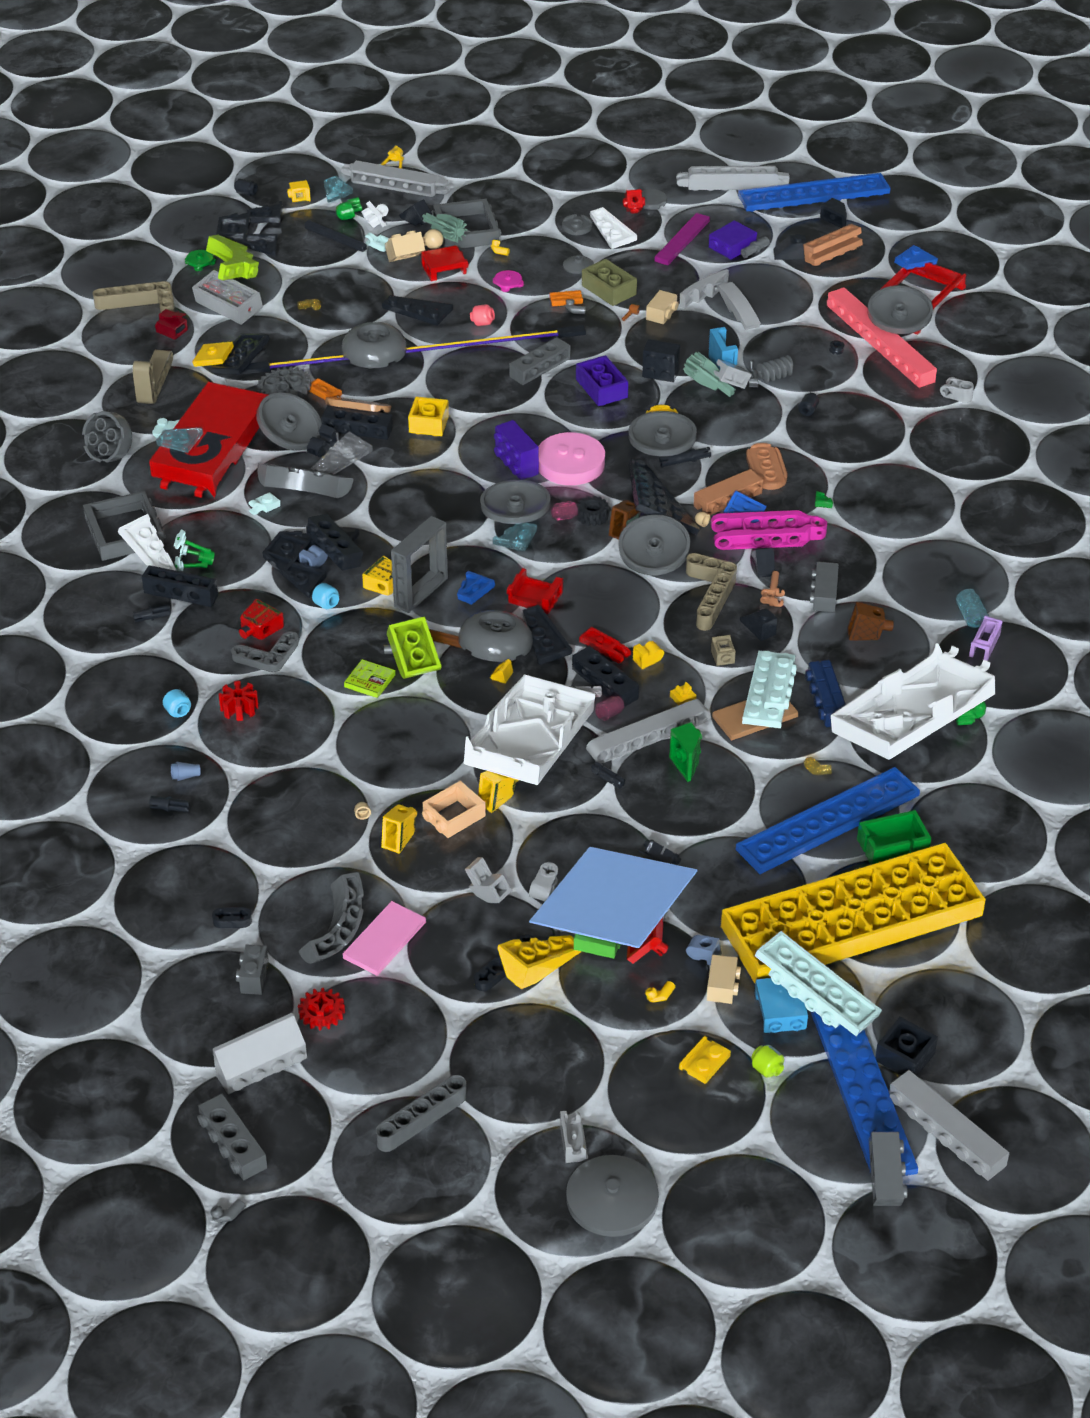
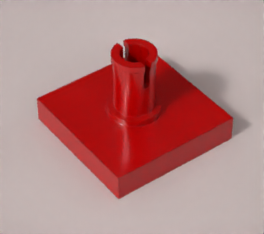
M663 917L640 948L628 946L627 960L632 964L651 949L659 956H662L668 950V945L662 942Z

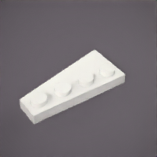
M602 207L590 211L591 219L611 249L637 240V234Z
M148 514L119 528L118 533L147 567L151 565L177 571L168 553L165 552L164 545L159 540L155 527L150 523Z

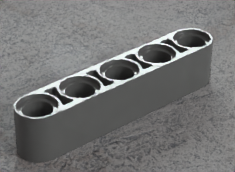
M460 1075L450 1076L381 1122L376 1127L378 1149L384 1152L394 1150L462 1104L467 1098L465 1078Z

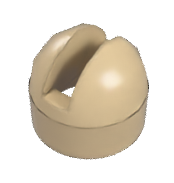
M699 512L695 516V521L698 525L706 527L710 521V515L705 512Z
M359 802L355 805L354 812L358 819L364 820L371 815V810L367 803Z

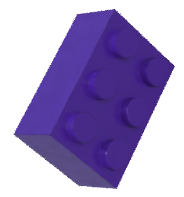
M606 355L576 363L577 382L598 406L628 398V380Z
M514 420L495 426L494 452L496 456L520 480L538 475L539 447Z

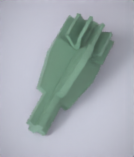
M429 213L422 216L424 218L423 221L431 224L432 229L439 230L445 239L458 243V240L462 241V235L466 236L464 231H467V229L464 227L467 224L463 223L464 221L447 214L433 216Z
M695 352L694 355L692 354L687 359L683 370L696 382L715 391L719 389L729 397L734 395L736 389L728 383L720 381V378L714 374V370L718 372L720 370L712 361L700 352Z

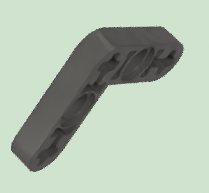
M292 631L285 632L270 652L245 645H236L231 649L232 660L236 663L264 671L278 672L299 644L298 634ZM281 650L286 651L285 653H278ZM254 657L261 658L259 660H253Z

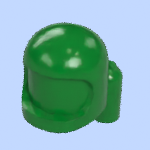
M359 197L349 199L347 202L336 206V214L340 220L355 218V212L362 210Z
M983 701L957 717V725H971L975 722V719L982 718L986 713L985 702Z

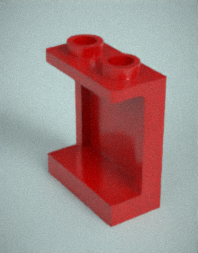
M457 245L421 252L422 267L431 282L437 281V272L460 268L463 275L467 274L468 261L463 257V252L459 250Z
M522 568L520 573L516 574L513 583L509 584L507 588L508 602L525 608L540 605L544 612L549 614L563 593V578L556 577L551 584L527 577L526 569Z

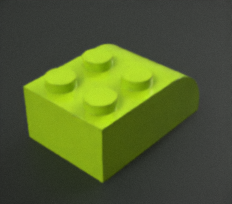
M425 616L389 625L387 637L403 679L441 670V664Z

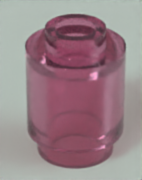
M567 501L554 504L553 508H551L552 517L556 521L574 518V516L578 515L576 502Z
M611 696L596 704L595 713L598 718L606 721L622 712L624 702L619 696Z

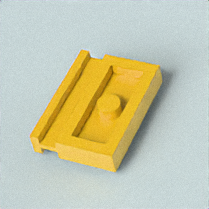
M704 1036L680 1062L679 1069L686 1070L687 1074L706 1084L727 1061L731 1051L714 1041L707 1040V1037Z

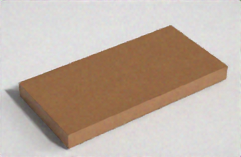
M746 701L712 713L713 719L731 741L768 728L766 726L742 724ZM790 702L789 708L784 711L782 722L798 717V711Z

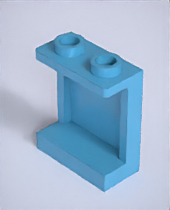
M725 327L710 329L708 356L719 370L720 366L717 365L718 359L737 365L738 358L737 346H726Z
M771 978L756 979L755 998L760 1003L764 1021V1033L798 1031L807 1028L808 1013L804 1002L798 998L791 997L785 987L781 984H775Z

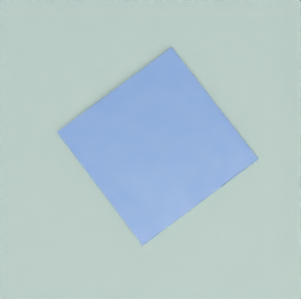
M589 847L529 922L640 948L696 874L697 869Z

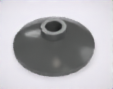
M576 255L565 259L563 268L572 274H582V269L593 265L594 262L586 256Z

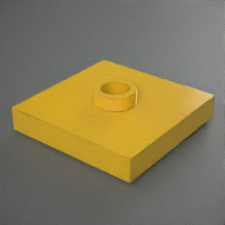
M233 342L203 344L192 361L193 365L198 367L223 364L234 347Z

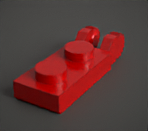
M590 627L579 637V642L592 647L608 657L610 656L612 661L618 664L624 661V657L631 655L630 649L621 644L620 641L593 627Z

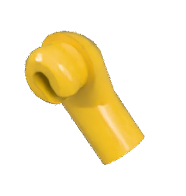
M492 240L490 247L494 253L505 256L509 255V248L500 247L499 240Z
M667 981L661 990L657 991L654 987L648 988L645 992L647 1000L652 1003L667 1000L675 989V985L671 981Z

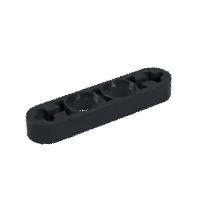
M525 934L518 939L521 942H530V939L535 937ZM499 954L475 973L474 986L477 990L488 991L506 977L504 969L501 971L493 970L495 966L503 967Z

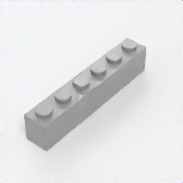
M910 1070L890 1084L889 1094L892 1102L902 1108L910 1118L915 1119L928 1133L933 1134L939 1139L942 1145L952 1150L960 1160L970 1165L978 1175H982L989 1181L1007 1166L1009 1152Z

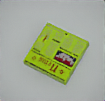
M361 660L345 680L344 687L378 698L394 678L395 670Z

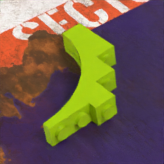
M220 235L209 236L206 251L225 261L220 264L218 279L228 280L239 277L249 279L256 277L259 262L252 260L253 254L247 252V246Z

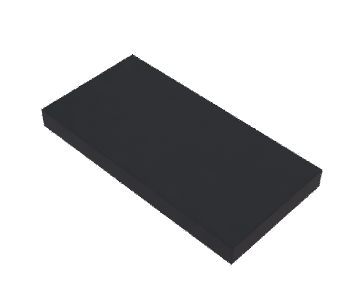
M241 333L233 342L234 347L225 362L211 367L212 373L240 375L270 340L269 335Z

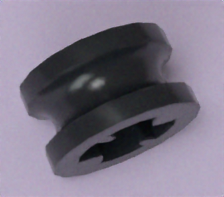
M834 340L830 342L829 351L836 355L842 354L845 345L841 341Z

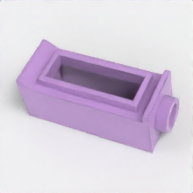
M984 616V620L974 640L971 642L969 657L974 656L975 650L978 647L985 649L984 660L988 661L1001 634L1002 620ZM984 632L991 634L988 641L981 640Z

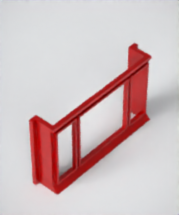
M925 263V267H915L908 270L902 268L881 289L889 286H898L910 273L947 285L931 301L934 309L954 288L961 290L966 288V274L961 275L941 266ZM921 330L914 332V334L918 335Z

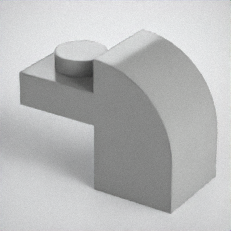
M483 857L476 858L465 869L472 882L469 888L477 897L488 903H500L512 891L504 875L492 874Z

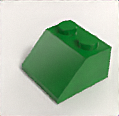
M692 722L673 728L670 732L669 758L687 782L692 780L699 764V755L701 754L700 740L702 735Z

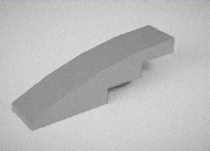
M725 269L711 274L686 288L680 293L679 307L685 309L692 302H701L706 296L713 298L719 292L717 286L728 283L729 270Z
M733 282L717 286L729 312H733L736 320L741 321L745 330L760 326L761 323L750 303Z

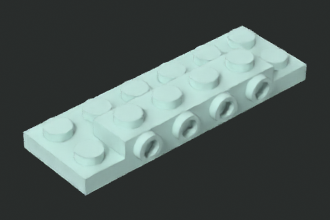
M758 651L742 724L781 728L784 711L789 708L794 676H796V655Z
M782 931L760 947L755 954L759 960L771 968L768 975L771 976L775 984H781L785 987L791 997L798 998L804 1002L807 1010L815 1011L827 1025L837 1028L841 1024L857 1036L882 1011Z

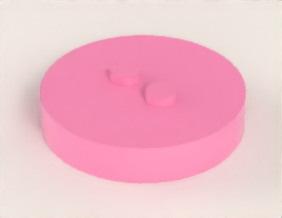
M574 432L559 433L546 438L538 446L539 473L547 480L557 484H585L599 477L605 468L604 447L598 440L586 434Z

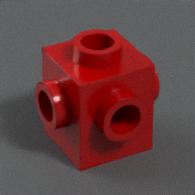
M626 190L625 198H623V207H626V212L632 214L639 213L643 206H645V197H642V190Z

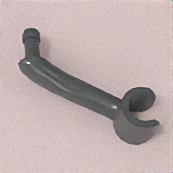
M750 360V369L748 371L753 377L749 379V387L758 388L757 371L753 369V360Z

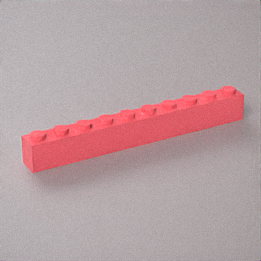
M846 288L828 292L827 306L916 386L920 388L935 382L937 368L898 334L886 332L875 326L869 319L868 308Z

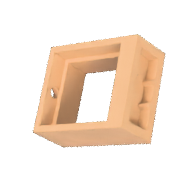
M458 781L424 801L422 815L427 822L435 826L439 833L449 838L485 817V802L462 781ZM456 801L468 809L449 821L438 813Z

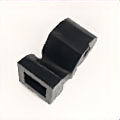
M324 424L319 429L320 438L312 437L307 445V452L318 457H323L326 451H329L330 447H334L337 442L335 428Z

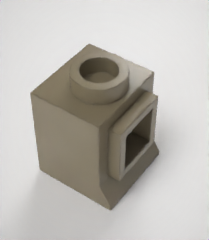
M730 635L712 637L711 652L716 666L734 664L736 651Z

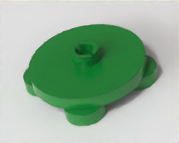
M206 250L192 251L184 259L185 264L193 266L195 271H201L203 267L216 263L213 254Z

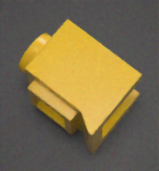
M307 180L289 183L290 189H287L288 198H291L292 202L311 201Z

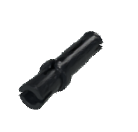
M710 447L697 450L690 449L688 452L677 455L659 457V462H662L660 466L663 468L710 458Z

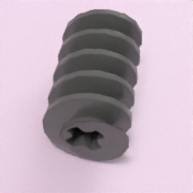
M787 355L763 362L762 364L759 363L756 371L759 378L768 383L769 381H775V378L779 380L787 375L792 376L793 361Z

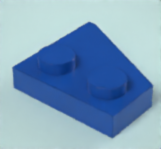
M913 245L895 257L894 263L908 270L915 267H925V263L930 262L936 265L938 258Z
M735 490L723 513L765 512L767 506ZM754 519V520L751 521V523H756V522H758L759 520H758V519Z
M467 571L466 580L462 581L461 588H459L457 593L458 600L472 605L495 587V581Z

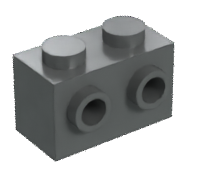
M246 944L244 953H240L239 964L241 968L236 971V982L240 984L241 994L262 995L269 963L267 946Z

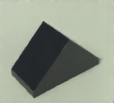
M773 548L752 551L751 557L757 577H771L772 572L775 571Z

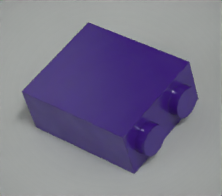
M735 220L709 234V248L729 259L739 256L741 249L749 246L751 242L757 241V232Z

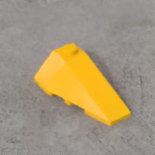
M571 935L552 936L548 940L543 941L531 938L530 942H521L520 939H513L498 945L499 955L507 978L521 989L537 983L582 952L574 950V937Z

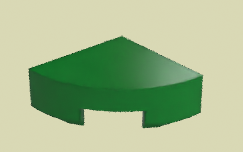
M816 491L815 507L832 508V499L825 496V493Z

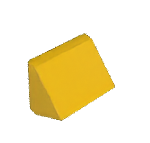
M507 659L499 664L490 678L506 684L513 673L511 660Z

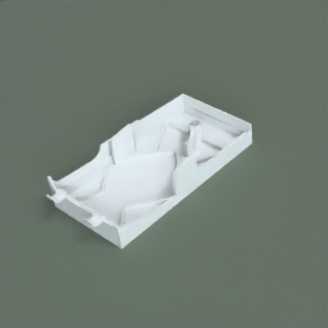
M524 674L488 713L485 725L471 740H469V736L466 737L464 764L538 785L594 711L595 693Z

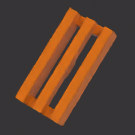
M581 290L549 293L552 306L566 305L567 299H573L574 305L583 304Z
M318 378L311 382L309 392L326 400V397L342 396L341 390Z

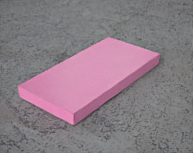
M391 901L343 953V959L378 976L426 923V918Z

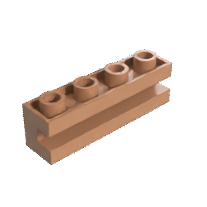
M850 224L803 244L805 262L818 266L822 262L832 260L833 257L843 255L849 250H855L863 245L862 239L857 237V235L862 233L861 227Z
M751 469L694 492V507L697 510L702 508V512L709 515L715 514L726 508L735 490L749 498L762 494L763 479Z

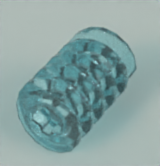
M965 589L957 595L956 603L967 625L972 628H979L984 620V616L989 617L979 595L975 593L974 589Z

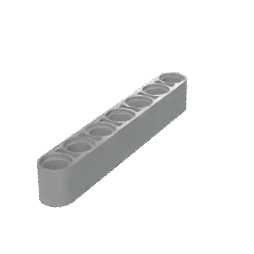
M695 699L597 737L587 744L586 749L596 762L602 764L670 737V732L673 728L690 722L695 727L708 721L711 714L700 700Z

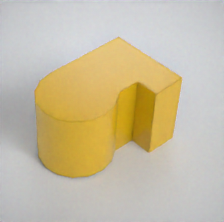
M649 641L644 646L640 643L633 646V660L641 669L657 663L664 656V651L654 641Z

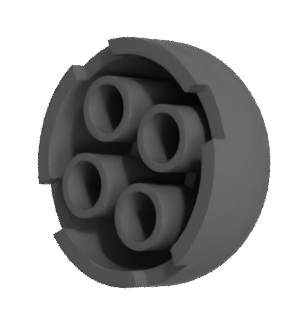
M111 411L93 413L84 424L82 431L86 445L84 449L90 458L98 462L102 460L113 462L122 459L130 450L132 430L127 420L120 414ZM98 446L100 455L110 457L108 459L98 458L94 453L95 447Z

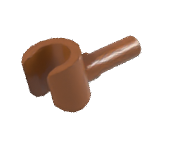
M631 304L629 311L622 317V320L625 321L632 314L638 315L640 312L638 310L639 305Z

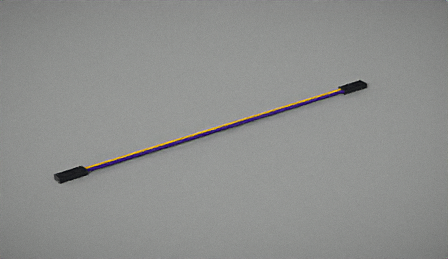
M584 325L562 327L549 332L409 347L406 353L558 336V338L586 335ZM339 355L269 363V361L250 363L241 374L268 372L272 368L349 359Z

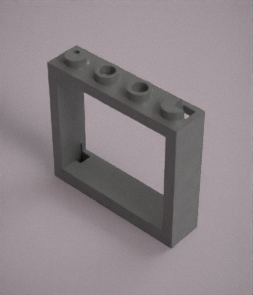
M487 198L433 205V216L447 214L459 217L485 214L490 227L488 230L464 232L466 236L462 235V241L458 240V243L443 238L444 248L455 245L459 249L492 245V240H499L501 229L498 228V222L495 220V214L492 212V206L488 204Z
M145 491L83 505L86 523L102 561L133 554L135 551L124 539L106 543L96 519L143 509L145 515H149L150 523L155 527L156 534L164 545V539L166 538L164 528H162L160 518H156V509L152 506L151 498H147Z
M430 516L391 550L394 607L410 613L448 579L446 522ZM429 541L430 571L412 586L411 555Z

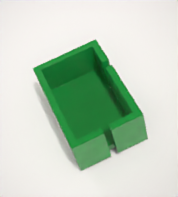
M916 810L859 822L857 840L862 850L866 852L865 855L870 865L929 848L931 844V836Z

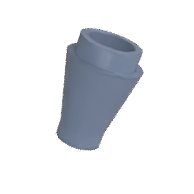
M182 762L171 764L172 780L177 779V781L200 776L199 764Z

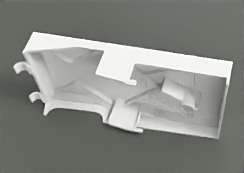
M936 643L933 653L905 673L899 668L897 671L882 677L883 679L878 681L876 685L831 715L832 732L889 760L995 695V676L985 672L989 669L990 662L983 660L981 666L973 667L953 658L957 655L959 648L951 646V650L948 653H942L939 644Z

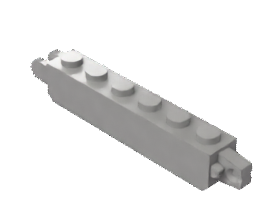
M357 160L354 163L344 164L342 167V174L349 175L351 181L357 184L433 197L436 194L445 195L449 192L448 188L443 187L448 185V180L440 178L439 175Z
M691 166L688 172L677 173L676 179L679 186L688 187V190L727 191L789 184V173L778 172L776 166Z

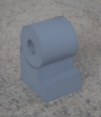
M312 545L308 551L302 550L299 553L300 563L304 565L309 563L308 566L319 568L328 557L316 545Z
M695 935L686 948V953L694 960H707V965H711L712 955L721 956L722 954L719 938Z

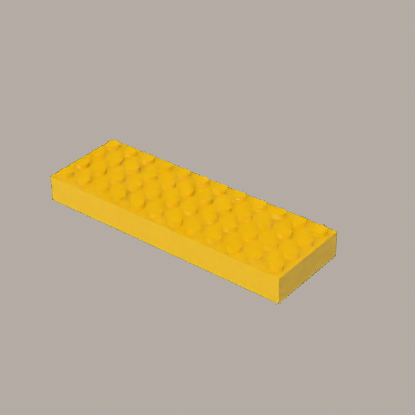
M943 843L723 909L721 928L755 983L756 979L771 978L768 975L771 968L759 960L755 954L760 947L780 931L826 965L983 916L985 898L948 845Z

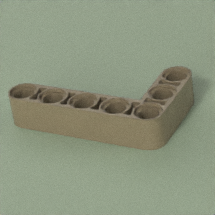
M166 281L100 288L93 291L94 306L98 310L159 303L160 313L165 309L175 312L171 284Z
M155 350L150 362L134 361L133 378L137 403L155 404L172 365V351Z
M691 553L686 559V574L693 578L712 582L697 609L696 626L698 629L706 631L713 627L736 583L737 566L729 561Z

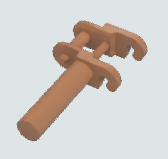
M772 572L770 589H763L761 591L763 595L760 598L761 603L775 607L783 606V600H780V603H778V598H774L775 596L783 597L785 595L784 590H781V593H779L780 590L777 588L779 572Z

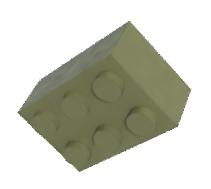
M607 259L582 269V286L612 306L636 295L637 278Z

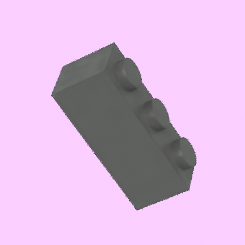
M817 562L816 569L812 570L811 591L814 592H811L810 603H813V611L835 613L838 563Z
M871 1132L868 1140L873 1206H901L904 1198H907V1185L903 1184L902 1177L905 1176L906 1166L905 1162H901V1154L904 1153V1142L900 1140L899 1132Z

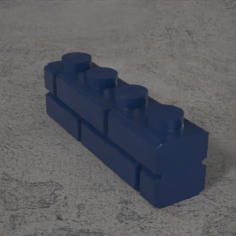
M831 661L810 662L808 670L805 671L806 681H810V693L815 695L814 705L819 707V719L823 720L826 727H832L831 715L846 705Z

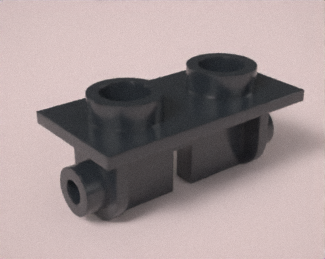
M647 839L644 843L645 849L638 850V852L644 855L643 858L674 865H679L681 862L679 854L667 848L661 854L664 846L654 840Z

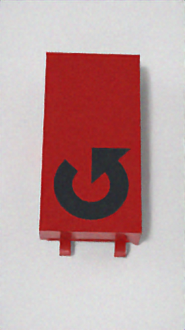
M208 382L149 460L151 476L162 479L160 488L167 490L168 484L174 481L196 486L195 497L202 498L203 491H206V489L210 491L213 497H216L217 486L232 462L236 465L259 429L256 416L257 409L261 401L268 395Z

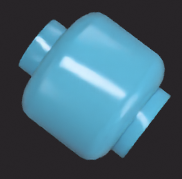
M321 583L315 587L312 593V600L315 604L326 610L331 609L339 602V592L331 585Z
M174 689L164 696L163 706L171 716L178 718L189 712L191 701L183 691Z

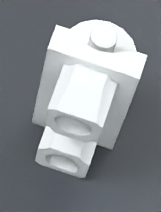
M370 201L367 202L368 208L362 211L364 218L369 221L373 228L379 224L382 227L386 226L382 217L387 215L388 207L385 204H380L375 208Z

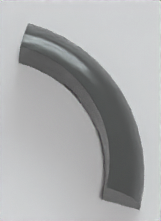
M258 463V478L264 487L306 491L340 498L350 491L353 484V478L342 475L336 476L328 472L290 467V470H288V467Z
M359 872L343 874L330 885L334 900L332 922L323 937L309 941L299 950L305 962L311 964L333 956L342 950L354 937L363 915L362 897L364 893Z

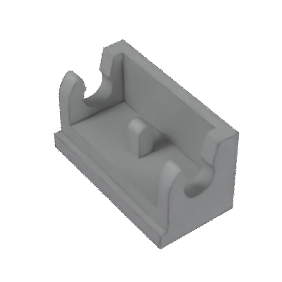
M718 359L717 365L720 366V371L714 370V374L720 378L719 380L745 389L752 374L741 366Z
M560 1111V1130L565 1163L588 1161L580 1113L576 1111L575 1117L569 1119L567 1111Z

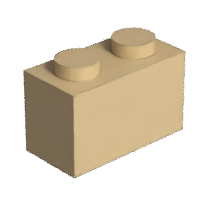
M659 290L647 305L646 320L664 324L678 308L677 295Z
M712 955L707 987V1001L732 1004L733 995H738L739 983H736L735 979L740 980L741 967L737 966V957Z

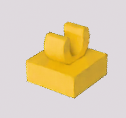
M687 682L683 686L678 685L670 691V697L678 705L695 700L697 696Z

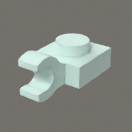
M372 233L365 235L369 239L365 242L367 246H371L379 251H386L384 244L389 238L383 235L377 237Z
M269 492L256 498V500H251L249 505L253 508L249 512L253 515L258 514L262 510L269 512L280 507V500Z

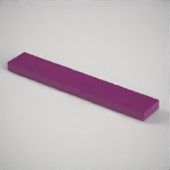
M696 213L655 256V262L669 265L710 222V217Z

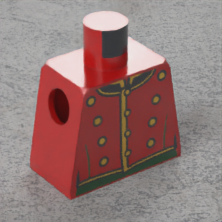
M256 599L240 617L241 629L239 634L244 639L252 635L262 640L284 627L283 613Z

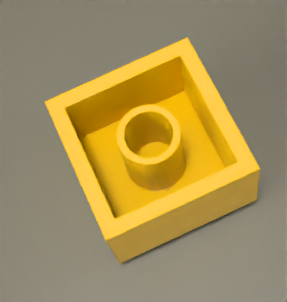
M415 397L408 416L409 433L442 436L449 418V401Z

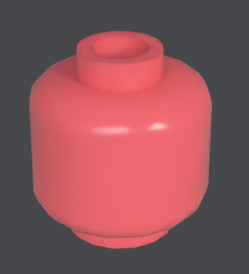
M487 304L474 306L472 312H470V319L472 322L474 321L476 326L490 325L492 320L495 319V313L493 308Z

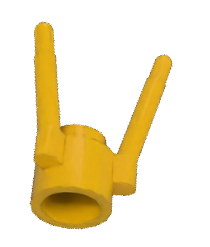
M396 145L388 152L389 156L381 165H385L391 159L392 161H399V168L402 169L403 151Z

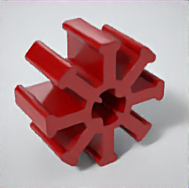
M234 681V690L228 687L227 684L222 687L223 694L219 693L220 711L224 710V717L230 719L236 713L237 721H243V712L253 717L255 715V708H259L257 690L253 691V685L247 683L241 689V681Z

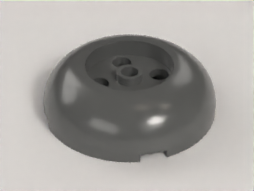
M367 322L357 325L347 332L342 341L343 357L349 359L351 364L364 368L386 367L390 362L400 361L407 351L403 334L394 326L382 322Z
M486 610L471 615L463 622L459 630L458 641L462 649L471 651V655L487 661L504 662L507 659L511 661L516 660V656L527 655L532 648L533 636L527 623L517 615L501 610Z

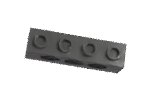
M557 337L509 363L510 378L525 385L569 360L570 345Z
M223 1094L198 1105L200 1115L197 1118L201 1127L207 1128L208 1135L213 1143L217 1142L222 1157L224 1159L228 1158L234 1174H239L244 1181L267 1169L266 1154Z

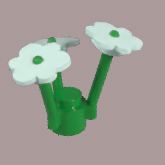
M181 529L174 543L175 549H178L180 545L182 546L180 548V556L175 557L174 565L176 570L181 572L183 568H207L208 565H212L215 552L186 540V532ZM188 545L197 548L200 551L198 552L188 549ZM187 553L198 555L197 561H201V563L183 564V561L180 560L183 555L186 556Z

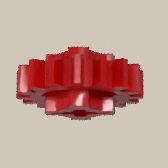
M321 988L320 992L313 989V994L306 992V998H300V1004H298L299 1019L303 1020L304 1025L310 1023V1029H313L315 1026H318L319 1030H322L323 1026L330 1029V1024L337 1026L338 1020H343V1014L345 1013L344 999L340 998V993L333 994V989H330L328 992H325L324 988Z

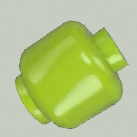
M761 1045L753 1052L751 1057L752 1066L764 1077L778 1076L784 1070V1056L771 1045Z

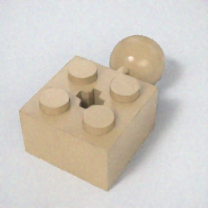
M436 229L427 231L424 237H422L421 232L410 231L403 236L401 234L393 235L384 245L389 262L419 256L421 252L425 251L424 246L430 249H437L441 247L444 239L442 233Z

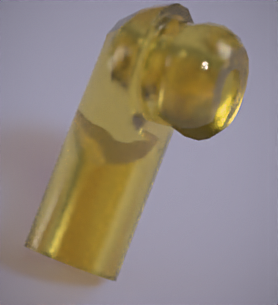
M318 299L297 302L299 310L313 307L314 310L321 308V302Z
M807 757L804 760L805 768L813 775L832 773L831 764L821 765L813 757Z

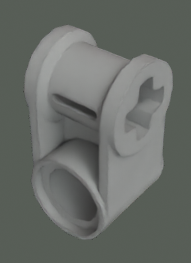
M949 377L946 380V384L940 388V393L945 398L969 403L973 399L974 385L970 381Z
M547 862L540 866L530 886L529 897L546 901L558 884L556 877L558 867L554 863Z

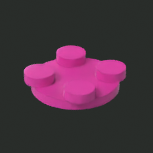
M511 270L501 271L493 278V283L501 287L503 292H508L510 288L523 287L524 285L522 276L518 272Z

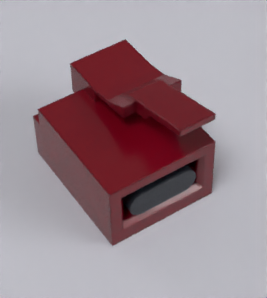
M165 309L159 314V320L155 324L156 332L176 340L188 330L187 319L182 318L186 313Z

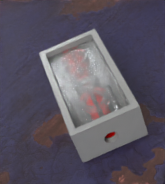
M215 270L192 287L197 303L241 325L263 307L260 292L233 279H218L219 272Z

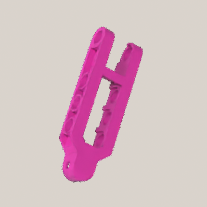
M799 510L716 514L711 518L712 530L717 532L714 535L715 546L720 550L804 546L810 540L823 539L827 532V521L825 519L807 515ZM788 518H794L792 521H786ZM754 519H758V520H759V521L756 522V523H751V521L754 520ZM770 519H777L774 522H768ZM718 521H723L722 524H715ZM792 536H798L796 539H790ZM758 537L763 538L760 541H755V539ZM774 537H780L778 540H772ZM721 539H727L726 542H719Z

